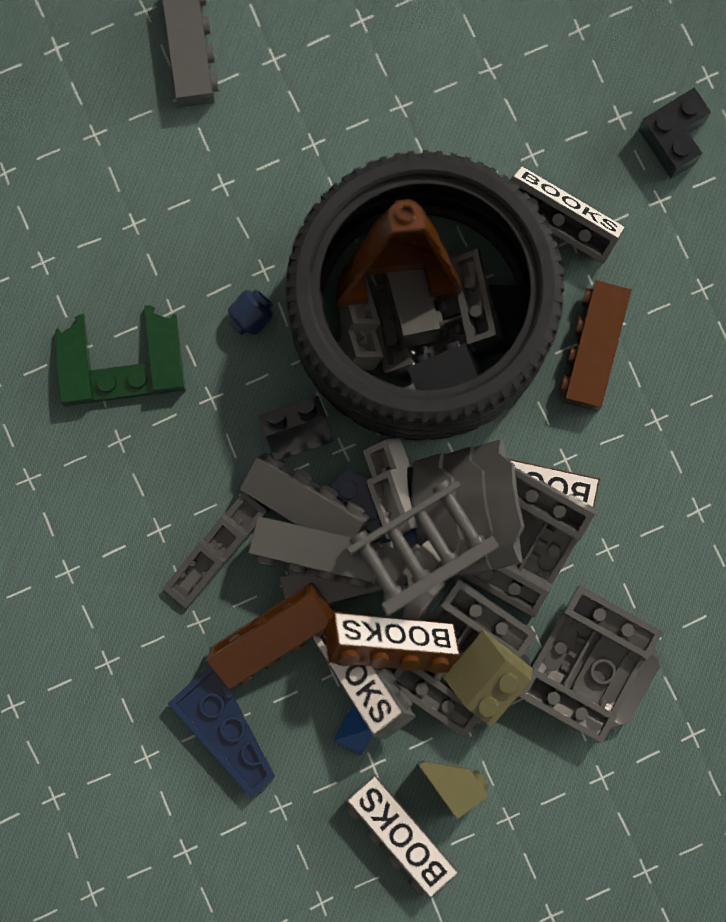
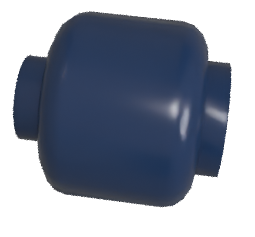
M257 289L253 292L244 290L228 308V314L232 319L229 323L230 326L241 335H244L245 332L257 335L272 319L273 311L271 307L273 303Z

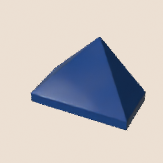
M352 704L334 741L362 755L372 733L354 704Z

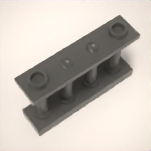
M448 480L440 483L431 489L434 494L433 496L368 535L364 530L349 540L351 546L346 549L349 556L359 550L385 592L383 597L386 602L380 606L386 616L499 547L493 535L485 540L483 535L479 536L454 497L453 492L461 487L458 480L452 484ZM442 500L468 542L466 544L468 551L460 556H457L455 551L451 553L425 509ZM412 517L416 519L440 558L438 563L441 568L431 574L428 569H423L397 527ZM384 534L388 535L413 576L411 578L413 585L405 590H402L400 586L396 587L370 545L371 542Z

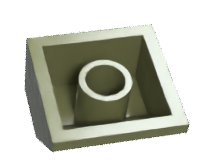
M482 630L456 660L450 671L444 674L443 678L464 706L492 727L532 681L533 668L485 630Z
M426 760L418 763L457 819L489 797L485 791L489 785L477 770L471 772L467 767Z

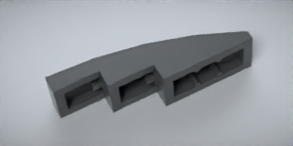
M242 492L227 513L221 516L206 537L197 544L163 587V590L183 607L188 608L252 533L258 516L265 517L270 509L250 495Z

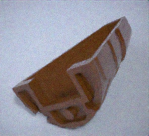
M411 200L396 202L372 226L369 234L360 244L340 276L336 294L337 307L367 304L368 292L365 275L425 269L430 297L461 293L462 286L459 276L440 242L439 235L417 203Z

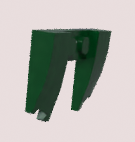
M144 306L150 362L91 370L84 314L76 316L77 323L61 333L59 329L55 330L61 403L64 406L185 391L186 385L177 315L172 313L171 317L167 318L155 314L153 306Z

